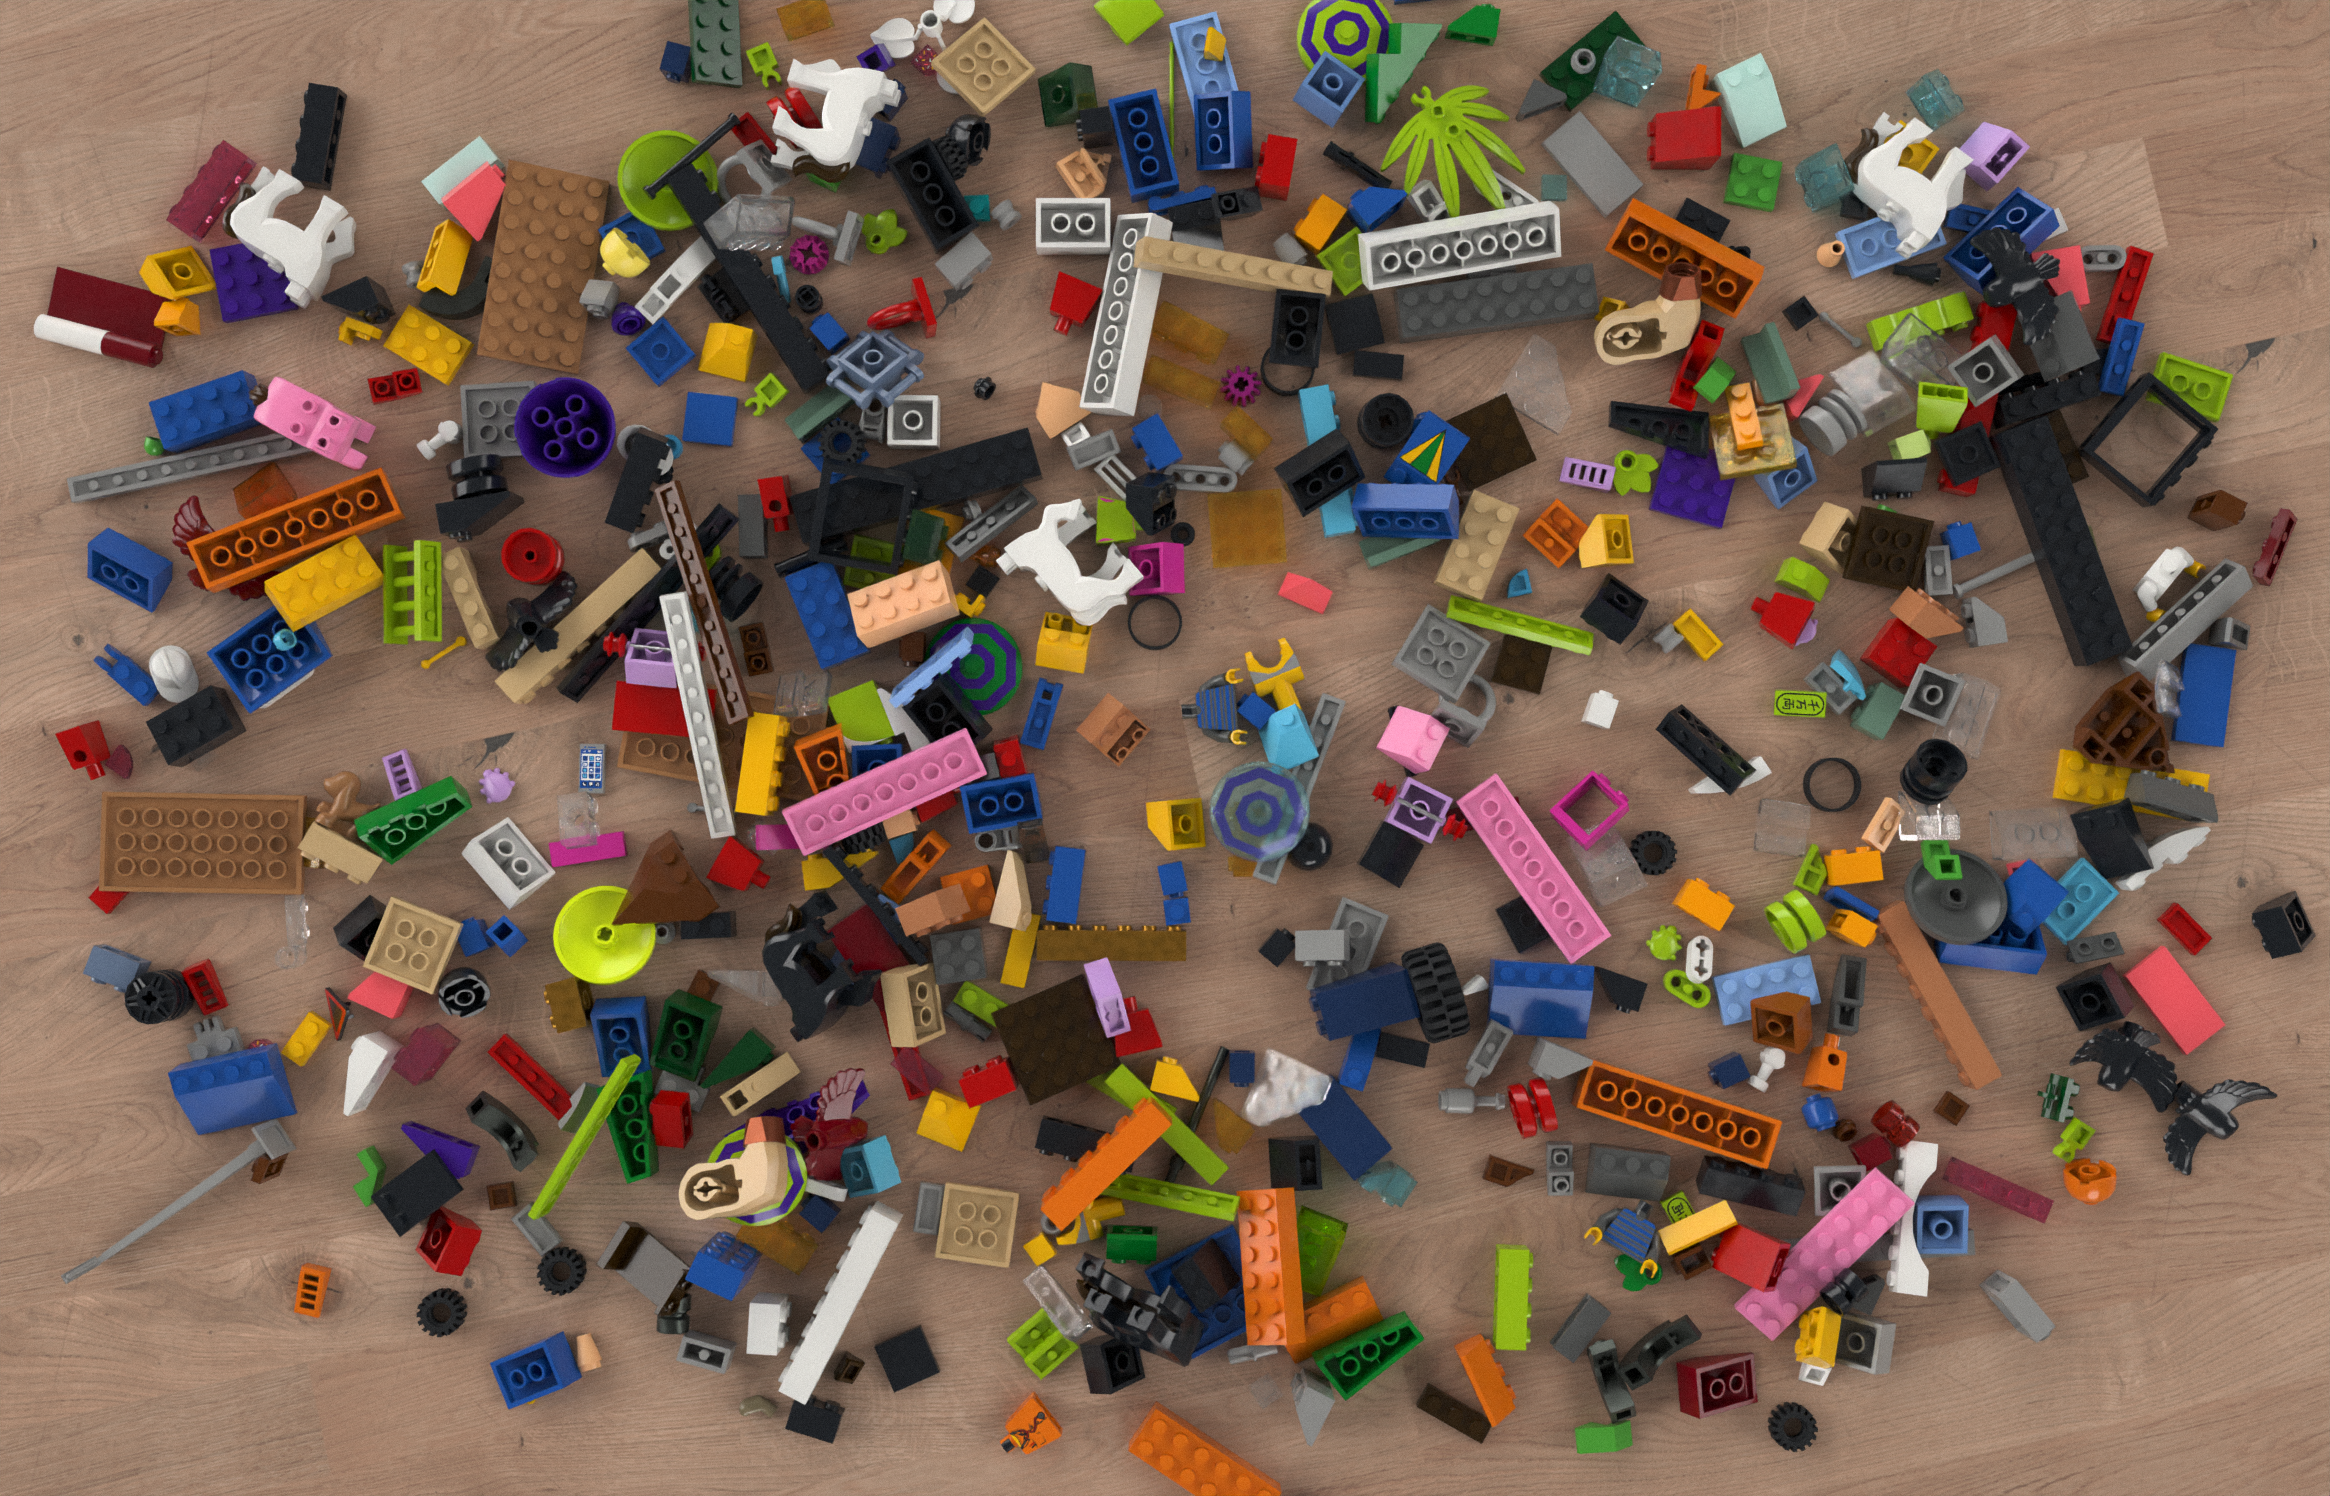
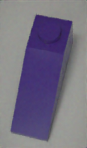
M413 1121L402 1124L401 1130L425 1155L434 1149L456 1179L463 1178L471 1173L480 1148L479 1145Z

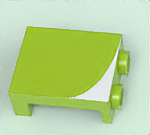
M874 680L827 698L836 723L842 722L844 742L849 754H852L851 746L893 743L892 738L896 737L877 692V689H879L878 685Z

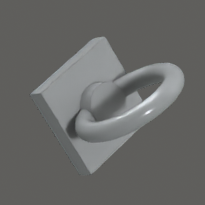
M761 139L741 148L736 155L725 159L717 171L718 194L721 200L731 210L741 214H752L760 211L768 203L772 192L787 185L792 180L784 168L772 165L770 162L772 153ZM744 164L750 177L762 187L760 197L751 204L737 202L730 196L726 188V175L735 165Z
M848 210L844 225L838 224L837 228L799 216L792 219V224L795 227L833 240V245L837 246L834 259L841 264L851 266L864 223V218L858 213Z
M1474 673L1469 683L1478 686L1486 698V707L1481 715L1476 717L1470 714L1466 709L1455 706L1440 694L1439 705L1430 715L1450 728L1447 737L1467 748L1483 732L1496 707V697L1492 687L1485 679Z

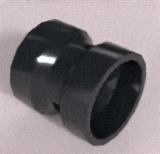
M803 285L796 291L795 300L804 313L809 315L816 314L822 309L823 298L814 286Z

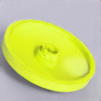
M616 886L592 887L575 895L560 911L554 926V947L560 962L574 977L595 985L617 984L637 974L650 959L656 942L655 924L629 923L618 926L612 925L628 890Z

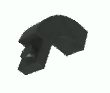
M485 256L474 281L467 288L457 291L455 295L450 296L439 288L434 287L424 293L419 307L433 315L451 320L467 319L482 313L485 306L492 258Z
M482 1091L465 1108L473 1124L487 1131L503 1146L513 1168L522 1172L538 1155L536 1147L539 1143L530 1129L517 1115L495 1097Z
M1687 1314L1673 1322L1667 1320L1647 1333L1627 1352L1620 1362L1617 1372L1633 1391L1651 1382L1658 1367L1669 1356L1700 1340L1702 1333Z
M1613 1339L1607 1341L1599 1340L1587 1349V1353L1601 1397L1612 1424L1635 1417V1404L1624 1379L1617 1372L1619 1362Z

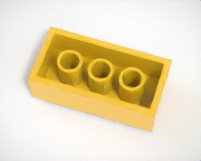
M355 534L264 581L265 593L292 632H295L383 585L384 575Z
M753 712L754 717L749 718L747 723L735 812L774 816V811H778L780 805L777 789L783 783V772H780L781 762L786 760L787 748L784 747L785 737H789L790 723L787 722V717Z

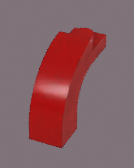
M1703 319L1701 320L1675 373L1670 387L1671 394L1668 403L1690 412L1693 410L1699 393L1693 387L1706 373L1712 358L1721 345L1725 328Z

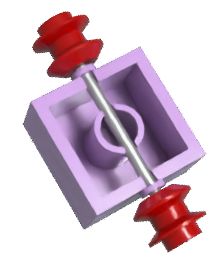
M635 628L631 641H628L624 633L619 638L615 637L613 632H610L609 636H605L603 650L607 651L609 657H611L613 652H618L620 658L626 654L624 661L626 683L677 688L678 682L667 631ZM699 641L700 658L704 662L706 651L704 646H702V641Z
M1405 777L1398 793L1396 784L1390 788L1386 786L1385 779L1382 783L1377 782L1372 792V795L1375 796L1374 802L1381 799L1384 801V807L1392 803L1384 819L1385 822L1426 843H1432L1440 826L1442 827L1443 836L1450 833L1453 835V841H1456L1457 838L1462 839L1468 828L1465 825L1466 819L1459 822L1456 820V814L1445 818L1453 801L1452 798L1410 777Z

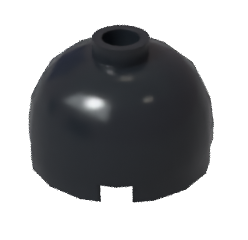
M973 114L961 115L952 122L945 133L947 137L951 138L950 142L953 140L956 142L955 148L960 147L962 149L959 153L961 155L965 154L966 158L964 161L970 166L980 164L984 159L980 157L982 149L984 148L988 151L991 127L989 123H985L986 118Z
M1304 822L1293 846L1289 850L1287 860L1300 870L1313 871L1320 869L1329 861L1332 855L1333 842L1331 835L1324 827L1317 823Z
M460 967L448 972L439 983L438 1001L441 1009L447 1015H460L461 1018L477 1015L484 1010L491 995L486 978L479 971L469 967Z

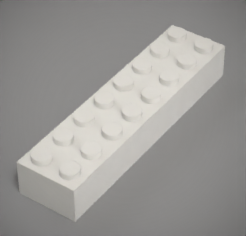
M1551 201L1358 234L1362 283L1370 291L1561 257L1559 208Z
M1154 213L1118 215L1079 405L1080 408L1098 415L1134 416L1163 274V272L1133 267L1136 242L1144 236L1169 241L1173 222Z
M879 1201L873 1207L869 1205L867 1210H865L859 1221L863 1225L862 1228L858 1227L847 1245L851 1247V1250L846 1249L836 1266V1269L840 1270L839 1273L835 1272L824 1290L828 1292V1295L823 1294L821 1300L817 1303L813 1314L817 1315L816 1318L812 1316L801 1335L805 1339H800L798 1345L794 1348L789 1358L793 1362H788L778 1380L782 1383L778 1390L779 1392L804 1405L807 1403L904 1214Z

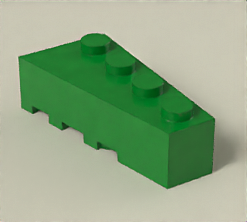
M449 776L355 819L354 822L358 837L388 863L393 865L469 810L472 804L467 790L456 779Z
M651 1069L632 1075L606 1118L627 1184L650 1177L659 1171L658 1148L655 1143V1135L652 1134L653 1116L649 1110L650 1103L654 1099ZM605 1085L596 1088L598 1097Z
M1402 1311L1318 1349L1311 1354L1316 1365L1346 1401L1422 1342L1424 1337L1407 1313Z

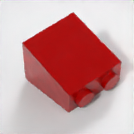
M1721 106L1656 113L1647 125V137H1651V146H1648L1647 161H1651V169L1710 170L1721 157Z
M1737 1222L1738 1225L1720 1232L1722 1240L1720 1246L1715 1247L1712 1253L1711 1260L1714 1261L1712 1268L1761 1292L1775 1291L1791 1244Z

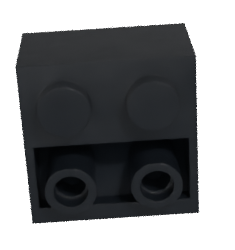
M1147 472L1126 483V509L1149 536H1153L1171 526L1176 520L1175 496L1177 494V486L1175 484V476Z
M1317 1135L1268 1138L1272 1189L1294 1187V1191L1323 1190L1320 1141Z

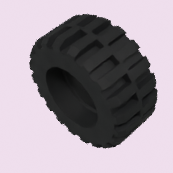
M1436 942L1406 951L1401 957L1402 966L1407 969L1421 1016L1418 1017V1021L1426 1040L1435 1044L1465 1035L1470 1030L1468 1009L1459 978L1445 945Z

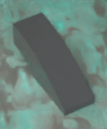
M1846 954L1840 956L1832 990L1827 1032L1850 1037L1858 1033L1860 1008L1864 1005L1867 958Z

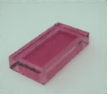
M904 1047L890 1063L927 1096L945 1077L911 1047Z

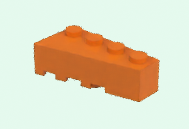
M842 722L795 741L794 749L814 795L850 780Z

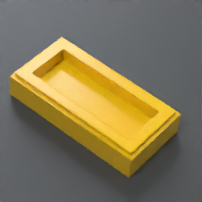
M1691 608L1673 623L1674 630L1684 636L1683 640L1703 661L1709 659L1724 645Z

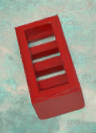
M209 958L188 966L181 972L204 1016L228 1006L217 974ZM202 970L204 974L196 977L195 973ZM208 980L209 983L202 986L199 985V982ZM212 988V993L203 995L202 992ZM217 998V1002L207 1005L206 1001Z

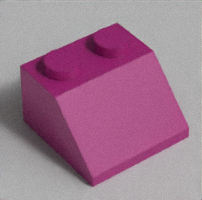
M1158 542L1128 547V558L1144 576L1142 581L1129 589V596L1185 593L1184 544Z

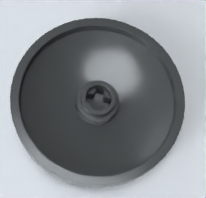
M1950 849L1951 855H1959L1963 878L1961 880H1936L1924 867L1922 857L1910 870L1904 886L1905 903L1915 923L1933 938L1953 945L1978 943L1992 935L2003 922L2007 911L2006 890L1996 871L1987 862L1974 854Z

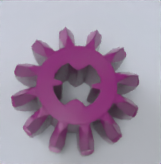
M1237 365L1235 367V374L1232 370L1228 369L1226 374L1229 378H1221V382L1226 386H1222L1220 392L1228 393L1224 397L1226 402L1233 398V407H1236L1237 402L1241 401L1242 408H1245L1246 399L1251 404H1254L1255 398L1253 395L1260 396L1261 394L1257 387H1260L1262 382L1254 380L1258 376L1256 371L1250 375L1248 374L1249 366H1246L1244 372H1241L1240 366ZM1238 382H1243V386L1247 385L1243 392L1239 391V388L1235 389Z

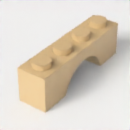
M457 547L441 554V569L474 647L485 650L496 645L504 633L497 617L492 613L482 596L477 582L478 572L469 551Z

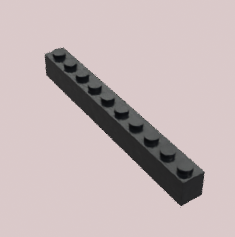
M690 164L667 178L668 186L804 394H807L826 382L831 368L824 358L819 359L815 353L818 349L811 337L806 339L801 330L804 327L798 317H792L787 310L790 308V305L783 295L778 296L774 290L777 286L770 274L765 276L760 267L763 264L757 254H751L748 250L749 242L742 232L737 233L733 227L736 223L728 211L723 212L719 204L722 201L716 191H710L705 183L708 180L701 169L696 170L693 164Z

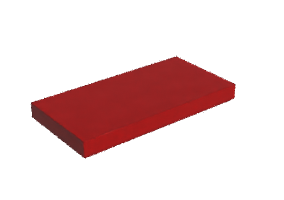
M616 680L612 730L689 737L679 687L667 688L629 684L626 681ZM707 689L714 719L717 690Z

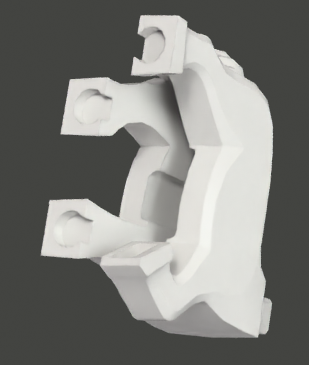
M1080 499L1046 506L1039 529L1025 533L1004 547L1006 553L996 560L1007 576L1016 568H1019L1021 572L1031 571L1037 574L1035 580L1044 592L1049 589L1060 604L1071 612L1074 620L1086 626L1097 623L1113 606L1126 605L1127 598L1125 593L1144 579L1140 571L1129 558L1126 559L1120 553L1114 543L1109 547L1106 561L1100 570L1087 577L1081 575L1077 562L1066 546L1082 533L1096 526L1097 522L1087 513ZM1060 521H1068L1066 524L1058 528V523ZM1121 567H1123L1122 572H1121V574L1119 575V577H1117L1115 580H1113V579H1114V576H1115L1116 573L1119 571V569H1120Z

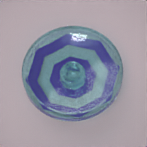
M1249 762L1230 770L1216 785L1210 801V823L1218 841L1233 855L1254 862L1272 861L1288 854L1302 840L1310 818L1309 799L1301 782L1287 769L1269 762Z

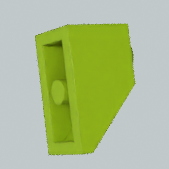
M1790 557L1784 560L1774 582L1819 603L1830 579L1816 567L1795 557Z

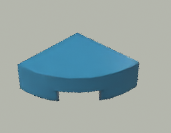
M1527 569L1518 572L1512 577L1507 586V599L1532 593Z
M913 832L889 841L897 864L902 863L912 852L915 842Z

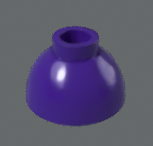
M627 302L617 304L611 317L613 331L624 336L639 332L646 323L645 316L635 306L629 305Z

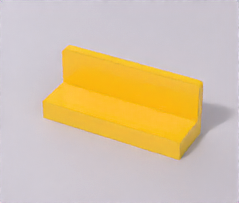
M450 219L435 227L416 288L427 292L437 287L450 296L456 294L473 240V236L466 229Z

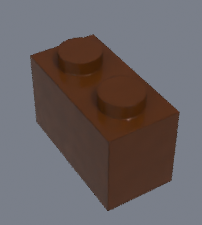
M2217 490L2198 496L2187 518L2211 531H2217L2241 523L2245 517L2246 512L2244 510L2248 503L2223 490Z

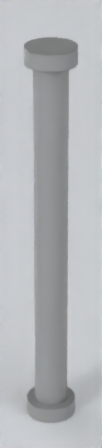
M2032 552L1965 583L1952 585L1954 597L1959 599L1966 592L2035 562Z

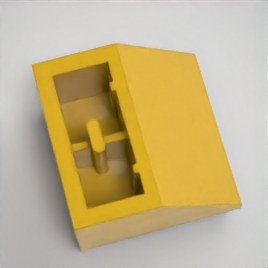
M1045 612L1037 644L1035 665L1084 674L1093 625H1081L1069 615Z
M1823 1306L1804 1311L1799 1319L1801 1332L1800 1338L1797 1339L1795 1344L1796 1361L1823 1369L1834 1367L1842 1317Z

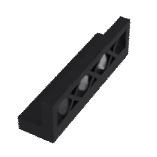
M1683 704L1668 712L1656 728L1663 737L1729 796L1735 793L1739 786L1756 772L1753 766Z

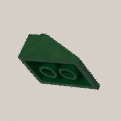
M680 989L676 990L665 999L649 1065L695 1082L718 1028L723 1006Z

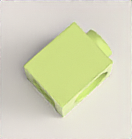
M1923 429L1887 443L1893 460L1919 458L1931 453V441Z

